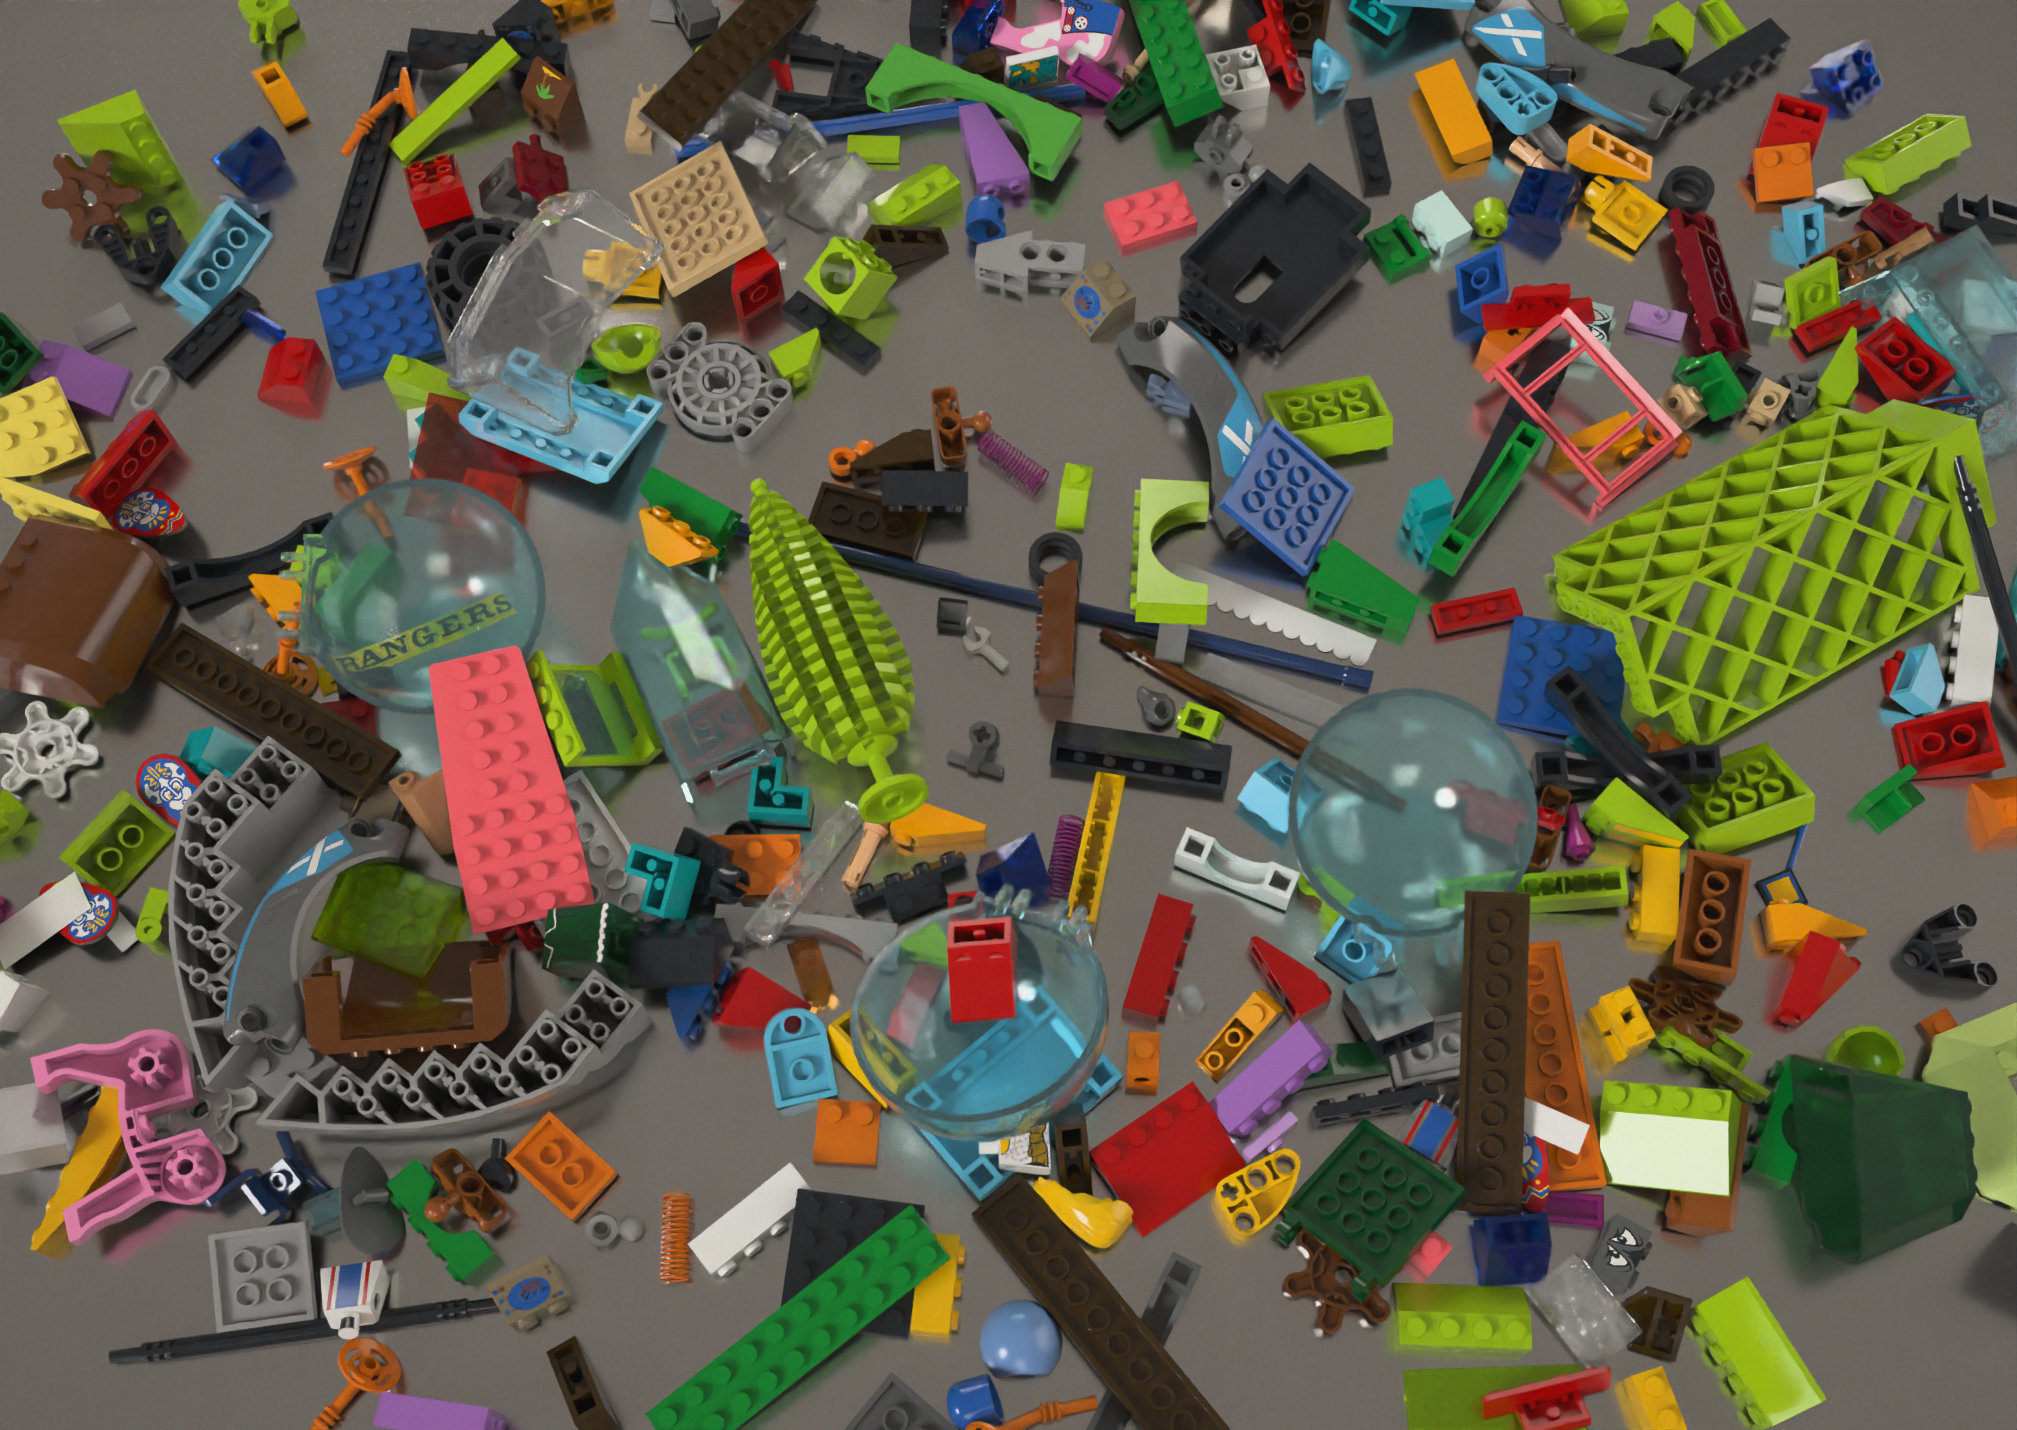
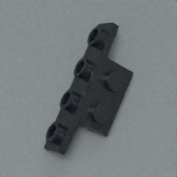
M956 850L945 852L939 856L940 860L930 864L928 861H923L911 867L912 871L904 874L894 872L883 877L884 881L875 885L866 883L856 887L855 893L850 894L851 900L854 905H858L883 895L892 921H899L948 902V894L940 873L968 862L967 858L962 852L957 853Z

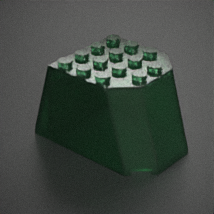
M1789 1054L1802 1212L1806 1222H1813L1821 1240L1817 1242V1246L1821 1253L1850 1265H1859L1963 1219L1977 1193L1976 1181L1978 1179V1172L1974 1165L1973 1157L1975 1138L1971 1131L1970 1121L1972 1104L1968 1098V1092L1799 1054Z

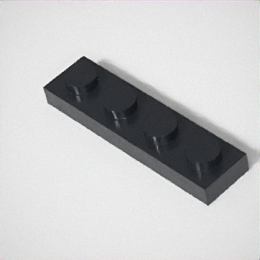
M1372 97L1345 100L1344 107L1364 192L1390 189L1392 182Z
M237 285L162 359L166 366L186 379L261 305L259 299L240 285Z
M800 290L781 307L782 314L808 332L817 327L822 343L863 372L881 354L879 346Z
M1421 1081L1408 1085L1409 1089L1397 1091L1396 1087H1388L1379 1090L1378 1095L1366 1097L1365 1093H1356L1349 1095L1347 1100L1335 1102L1334 1098L1320 1100L1316 1102L1317 1106H1313L1310 1112L1312 1125L1423 1106L1427 1100L1431 1102L1430 1104H1433L1440 1096L1437 1084L1427 1085L1426 1081Z

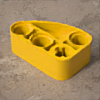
M1285 1148L1278 1150L1229 1175L1218 1183L1214 1192V1202L1230 1233L1236 1239L1242 1241L1252 1239L1272 1224L1281 1213L1293 1191L1300 1170L1301 1161L1295 1151ZM1281 1159L1290 1161L1293 1170L1288 1173L1280 1171L1277 1167V1161ZM1255 1173L1262 1175L1265 1179V1185L1262 1187L1253 1186L1249 1182V1176ZM1224 1189H1227L1229 1193L1235 1191L1234 1201H1231L1229 1197H1222ZM1241 1216L1248 1217L1253 1223V1228L1248 1231L1239 1229L1236 1219Z

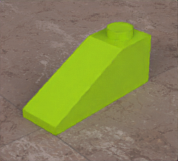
M1851 326L1816 386V396L1812 402L1820 408L1830 404L1849 409L1858 395L1853 392L1859 382L1858 354L1854 349L1857 345L1856 328Z
M393 354L383 376L392 394L460 411L478 391L477 386L425 362Z

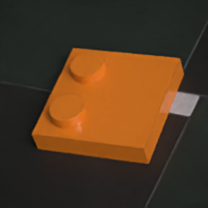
M1809 142L1754 148L1752 150L1757 204L1804 199L1814 196Z
M819 1099L813 1163L877 1167L882 1104L880 1102Z

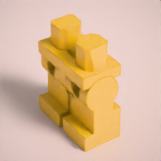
M1630 985L1601 996L1598 1000L1599 1003L1589 1008L1587 1013L1599 1036L1611 1032V1035L1604 1037L1602 1042L1614 1066L1642 1055L1648 1048L1650 1040L1654 1039L1656 1035Z

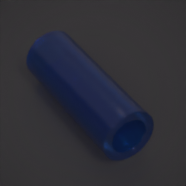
M248 309L244 312L242 316L244 324L275 343H280L284 340L286 336L285 329L253 309Z

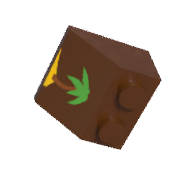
M537 56L533 60L521 90L524 100L523 107L532 117L537 116L541 119L549 130H555L563 136L585 117L575 83Z

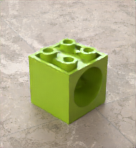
M834 236L804 277V280L837 315L867 320L898 277L891 271L892 266L884 259L878 258L874 254L875 249L866 241L858 242L850 237L845 239ZM855 265V279L850 287L849 276Z

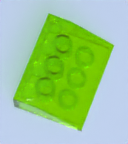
M388 862L359 865L337 876L311 938L314 941L423 978L466 913L464 890L461 887Z

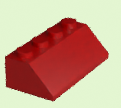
M152 409L139 411L127 423L126 428L109 444L108 449L91 465L90 470L73 486L72 491L68 494L70 499L77 504L100 511L105 519L108 520L118 504L132 492L175 440L158 414Z

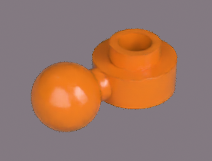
M1647 421L1643 428L1644 439L1647 443L1655 446L1665 437L1661 433L1655 437L1653 435L1655 426L1650 421ZM1681 433L1675 440L1679 445L1672 450L1676 455L1687 454L1693 445L1690 436Z
M864 439L857 443L855 450L843 446L833 449L828 458L830 470L838 476L850 475V462L875 449V443Z

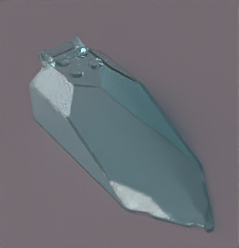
M638 539L630 540L610 631L688 804L693 802L691 781L704 771L708 770L715 787L719 788L724 785L725 781L756 767L771 765V759L764 747L768 743L783 742L790 757H795L796 752L792 736L780 715L781 713L776 706L762 672L716 583L700 576L686 566L668 567L648 553L646 544ZM754 749L756 750V755L718 771L716 767Z

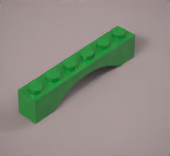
M1523 420L1521 421L1475 494L1454 521L1448 525L1434 545L1428 563L1454 577L1540 453L1547 436L1546 433Z

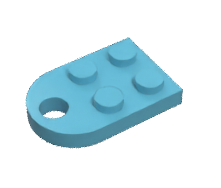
M797 1007L784 1009L774 1015L765 1028L763 1042L776 1108L838 1095L827 1033L821 1020L809 1010ZM789 1016H797L801 1020L799 1030L794 1033H789L784 1029V1022Z

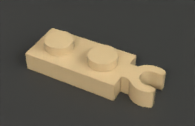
M640 83L638 85L640 98L633 97L624 141L627 147L652 148L655 131L641 121L637 115L658 92L657 84H653V89L650 92H645L644 84Z

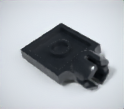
M684 827L674 853L701 861L691 898L705 906L712 907L717 898L730 903H737L742 900L747 892L736 886L737 881L749 887L750 877L747 871L734 865L732 860L735 850L693 828Z

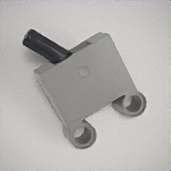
M36 1083L0 1089V1175L67 1163L68 1146L64 1121L99 1099L101 1092L97 1085L87 1084L61 1102L59 1101L57 1089L54 1092L44 1094L36 1088Z

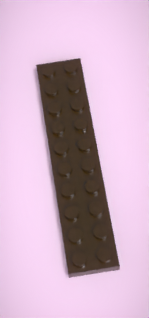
M745 0L639 111L637 117L680 152L791 32L792 28L816 5L818 0Z
M181 623L144 666L150 673L264 741L267 736L271 737L310 765L318 774L364 802L367 801L402 757L398 749L184 623Z
M1465 890L1456 1182L1465 1188L1466 1195L1456 1205L1457 1211L1519 1216L1522 1214L1531 893Z
M1021 1173L971 1213L975 1221L1143 1430H1230L1228 1425Z

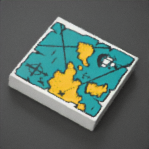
M1057 46L1006 57L1005 86L1014 91H1020L1057 82L1059 65Z

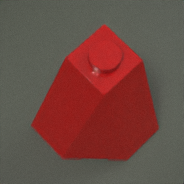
M1810 930L1791 949L1771 1014L1779 1017V1020L1785 1024L1801 1026L1860 969L1861 962L1856 957L1849 958L1845 954L1847 948L1841 942Z
M747 967L735 971L717 1004L722 1007L721 1013L716 1012L711 1023L716 1026L765 1031L768 1022L778 1012L796 1007L810 1010L812 1005L755 969ZM789 1016L784 1022V1029L789 1033L798 1031L801 1026V1020L797 1016Z

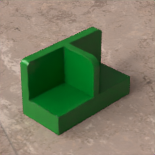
M1721 352L1710 356L1705 369L1690 374L1686 378L1689 387L1693 386L1700 392L1703 398L1701 403L1711 421H1717L1743 410L1748 394Z
M1908 764L1870 791L1856 805V808L1880 833L1925 801L1924 796L1910 782L1918 773L1911 764Z

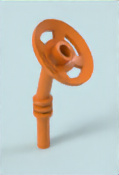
M406 67L401 69L399 88H393V91L386 94L369 111L361 114L362 118L358 119L359 123H355V130L340 150L342 155L347 158L350 157L365 134H369L368 129L371 130L373 128L372 125H375V119L394 102L402 104L413 121L417 118L413 91Z
M376 446L360 449L324 463L322 465L323 469H345L347 475H351L363 501L362 507L367 517L373 520L383 541L391 540L393 534L382 515L383 509L378 499L373 497L361 472L363 470L361 464L376 452Z
M296 601L294 602L287 626L282 629L278 640L279 654L273 657L263 670L294 689L300 687L304 679H306V684L299 692L309 696L316 687L318 669L308 655L292 651L295 649L300 635L298 628L306 608L305 603ZM294 658L304 661L308 669L301 670L293 662Z
M354 1338L347 1341L338 1353V1366L349 1383L330 1406H324L325 1411L318 1413L320 1417L313 1419L314 1424L308 1430H330L328 1426L335 1425L334 1420L340 1419L339 1414L360 1389L373 1393H381L392 1389L401 1375L400 1363L395 1354L384 1344L370 1338ZM358 1350V1353L352 1355L349 1361L345 1359L349 1352ZM370 1352L381 1357L387 1365L381 1367L374 1357L369 1356ZM356 1360H360L357 1366L353 1364ZM374 1375L379 1376L378 1379L372 1381ZM385 1377H389L387 1383L381 1386H377L383 1381Z
M1093 1395L1061 1403L1058 1400H1054L1053 1404L1050 1401L1046 1402V1406L1040 1403L1038 1408L1001 1425L993 1426L984 1422L974 1421L969 1423L965 1430H976V1428L982 1430H1022L1040 1421L1045 1424L1047 1419L1050 1422H1054L1055 1418L1061 1420L1062 1416L1097 1409V1398Z

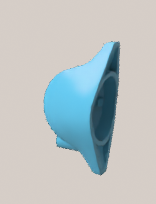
M1318 38L1313 46L1311 77L1313 86L1320 94H1325L1326 91L1343 88L1352 76V68L1341 53Z

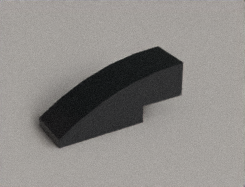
M1957 192L1943 203L1945 227L1975 233L2017 234V202L1990 194L1977 199Z

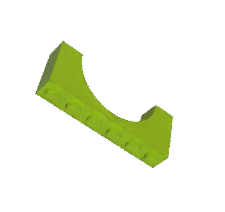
M1141 479L1140 490H1135L1134 507H1139V510H1134L1133 527H1139V530H1133L1132 547H1138V550H1132V568H1137V571L1131 572V588L1136 589V592H1131L1130 610H1136L1135 622L1206 625L1208 584L1192 582L1171 573L1156 559L1152 547L1161 535L1172 528L1187 523L1207 522L1209 482Z

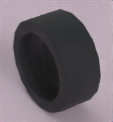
M1687 165L1676 167L1667 174L1660 189V202L1668 211L1678 206L1690 215L1700 210L1705 212L1715 193L1714 182L1708 173L1698 167ZM1679 183L1690 184L1700 191L1702 198L1697 201H1685L1674 194L1672 186Z
M1052 532L1044 534L1034 541L1029 552V569L1031 576L1038 584L1044 585V576L1049 574V572L1040 567L1039 556L1044 551L1053 548L1063 549L1070 553L1072 561H1077L1080 576L1083 554L1080 545L1073 537L1065 533Z

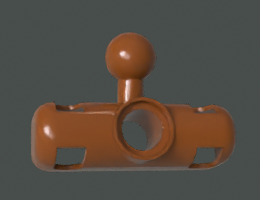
M1864 231L1809 259L1803 269L1808 267L1814 260V263L1831 256L1837 260L1838 278L1847 274L1850 279L1848 288L1851 294L1857 297L1864 296L1869 292L1871 282L1867 276L1860 275L1856 267L1866 262L1869 258L1872 259L1877 256L1882 249V244L1872 231ZM1859 238V247L1854 248L1852 243Z
M952 386L935 388L931 391V402L943 464L948 467H959L967 460L964 429L973 428L979 433L988 432L993 426V419L989 413L984 411L976 412L973 417L961 418L956 389ZM956 401L957 408L953 411L952 403ZM934 405L938 406L939 414L936 413ZM948 426L954 427L953 429H944ZM965 448V453L961 455L960 451Z
M1554 785L1546 786L1537 807H1541L1543 799L1545 800L1543 807L1557 804L1552 807L1557 812L1560 806L1566 805L1562 814L1566 817L1571 801V793ZM1529 823L1528 829L1530 830L1520 860L1521 866L1526 871L1541 873L1549 868L1563 825L1556 830H1550V835H1545L1539 830L1538 827L1540 826ZM1543 858H1549L1547 866H1541Z
M450 1148L433 1158L431 1174L440 1180L441 1186L448 1194L444 1197L435 1196L426 1202L424 1207L426 1218L431 1222H441L448 1216L450 1208L454 1207L458 1212L466 1213L472 1221H476L481 1231L489 1233L498 1229L506 1218L507 1205L458 1150ZM459 1159L463 1165V1170L456 1175L451 1168ZM498 1203L502 1213L493 1217L489 1212Z

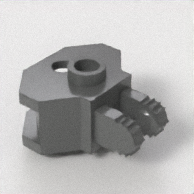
M1221 115L1216 118L1214 124L1206 126L1194 143V151L1204 162L1225 173H1239L1242 170L1244 160L1252 156L1253 147L1243 136V132L1239 130L1240 125L1235 122L1232 125L1226 124L1225 117Z

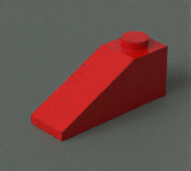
M1255 935L1250 939L1248 948L1295 1022L1299 1020L1304 1021L1329 1006L1332 999L1330 996L1332 991L1323 978L1319 979L1314 971Z

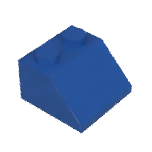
M1499 243L1455 266L1460 313L1481 324L1483 323L1482 305L1506 303L1509 295L1504 246Z

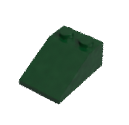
M1 312L0 392L7 396L41 360L44 353L36 338L24 326L4 312Z

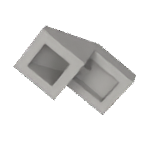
M1754 278L1748 313L1751 320L1779 326L1782 318L1779 307L1785 291L1782 284Z

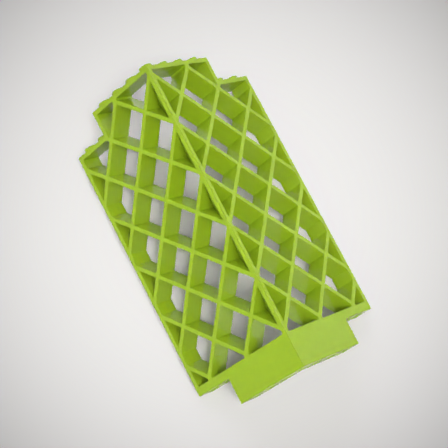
M1896 399L1867 414L1828 404L1552 555L1555 564L1554 573L1562 581L1555 585L1559 595L1557 602L1563 611L1614 633L1617 643L1615 649L1622 660L1624 667L1623 676L1629 684L1632 693L1631 702L1637 711L1654 718L1668 710L1673 717L1676 727L1675 736L1681 744L1687 746L1709 745L1964 598V595H1971L1980 590L1970 543L1971 537L1956 491V487L1959 486L1954 472L1955 457L1963 455L1970 481L1975 483L1987 527L1989 528L1996 524L1997 519L1976 421L1972 418ZM1924 470L1930 495L1916 490ZM1875 481H1878L1889 488L1871 528L1857 523ZM1913 497L1925 502L1908 542L1904 543L1894 537ZM1817 513L1822 517L1830 519V522L1814 558L1810 562L1797 555ZM1853 530L1866 534L1867 537L1848 577L1835 572ZM1938 536L1940 537L1944 559L1931 554ZM1892 545L1904 551L1886 591L1873 587V583ZM1755 547H1758L1771 554L1751 596L1738 591L1737 587ZM1927 560L1938 564L1939 567L1926 596L1914 603L1910 602L1909 599ZM1795 562L1809 569L1791 609L1787 610L1775 604ZM1835 578L1846 584L1826 625L1813 619L1831 579ZM1698 581L1711 586L1693 629H1689L1676 624V621L1693 582ZM1869 592L1882 597L1869 628L1857 636L1852 635L1851 632ZM1737 596L1750 602L1731 644L1715 637L1733 597ZM1772 611H1776L1786 615L1787 618L1769 658L1754 652ZM1633 615L1650 621L1639 646L1630 619ZM1810 626L1825 630L1811 662L1799 669L1792 667ZM1672 630L1688 635L1689 638L1670 678L1656 673L1655 669ZM1713 644L1728 651L1709 692L1694 685ZM1751 659L1766 664L1753 695L1741 702L1734 701L1735 694ZM1653 679L1668 686L1652 694L1649 680ZM1691 693L1706 698L1696 724L1689 703Z

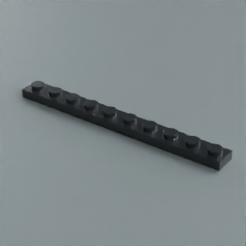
M387 50L370 109L386 94L393 91V88H399L400 72L403 67H406L410 77L412 66L408 52ZM394 102L375 119V125H372L373 128L371 130L368 129L369 134H365L359 142L322 266L325 272L352 274L401 104Z

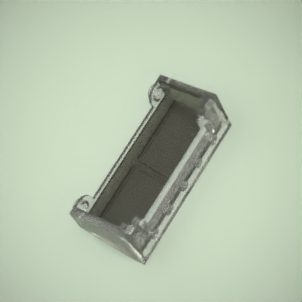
M736 90L694 136V138L710 146L721 141L729 156L757 170V173L765 180L771 182L774 179L782 184L821 153L828 143L803 115L796 112L795 115L791 114V116H788L739 90Z

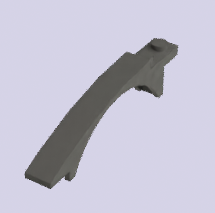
M1172 1252L1141 1317V1321L1163 1347L1202 1268L1201 1265L1175 1252ZM1109 1386L1086 1430H1125L1131 1414Z

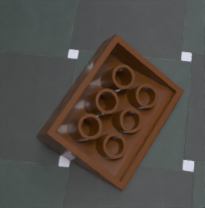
M1070 561L1045 575L1044 585L1038 586V603H1043L1042 613H1037L1036 631H1041V641H1035V659H1040L1039 670L1034 669L1033 687H1038L1039 696L1074 697L1080 597L1077 561Z

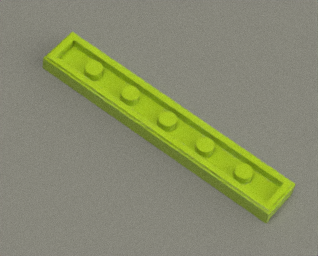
M502 38L388 145L407 165L511 69L521 57Z

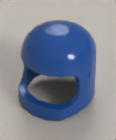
M988 194L974 197L968 204L965 231L971 240L982 244L1006 236V224L1002 221L1005 216V209L1003 203L997 197ZM997 224L1001 229V233L996 237L988 238L986 236V227Z
M988 1373L964 1379L951 1385L946 1397L947 1409L952 1422L957 1427L966 1429L968 1424L974 1421L990 1423L995 1426L1004 1423L1002 1403Z

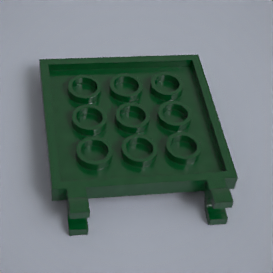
M1363 1118L1284 1205L1283 1213L1286 1217L1274 1229L1279 1233L1277 1239L1288 1247L1295 1239L1298 1229L1302 1227L1359 1269L1361 1273L1351 1281L1349 1286L1353 1289L1352 1296L1363 1303L1370 1295L1375 1283L1384 1288L1462 1200L1466 1195V1190L1449 1176Z

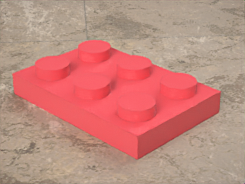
M1179 180L1104 203L1105 214L1122 251L1196 229L1198 224Z

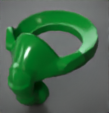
M1719 352L1699 358L1691 357L1689 360L1682 354L1678 358L1674 375L1678 377L1682 384L1689 386L1686 382L1687 372L1707 366L1710 356Z

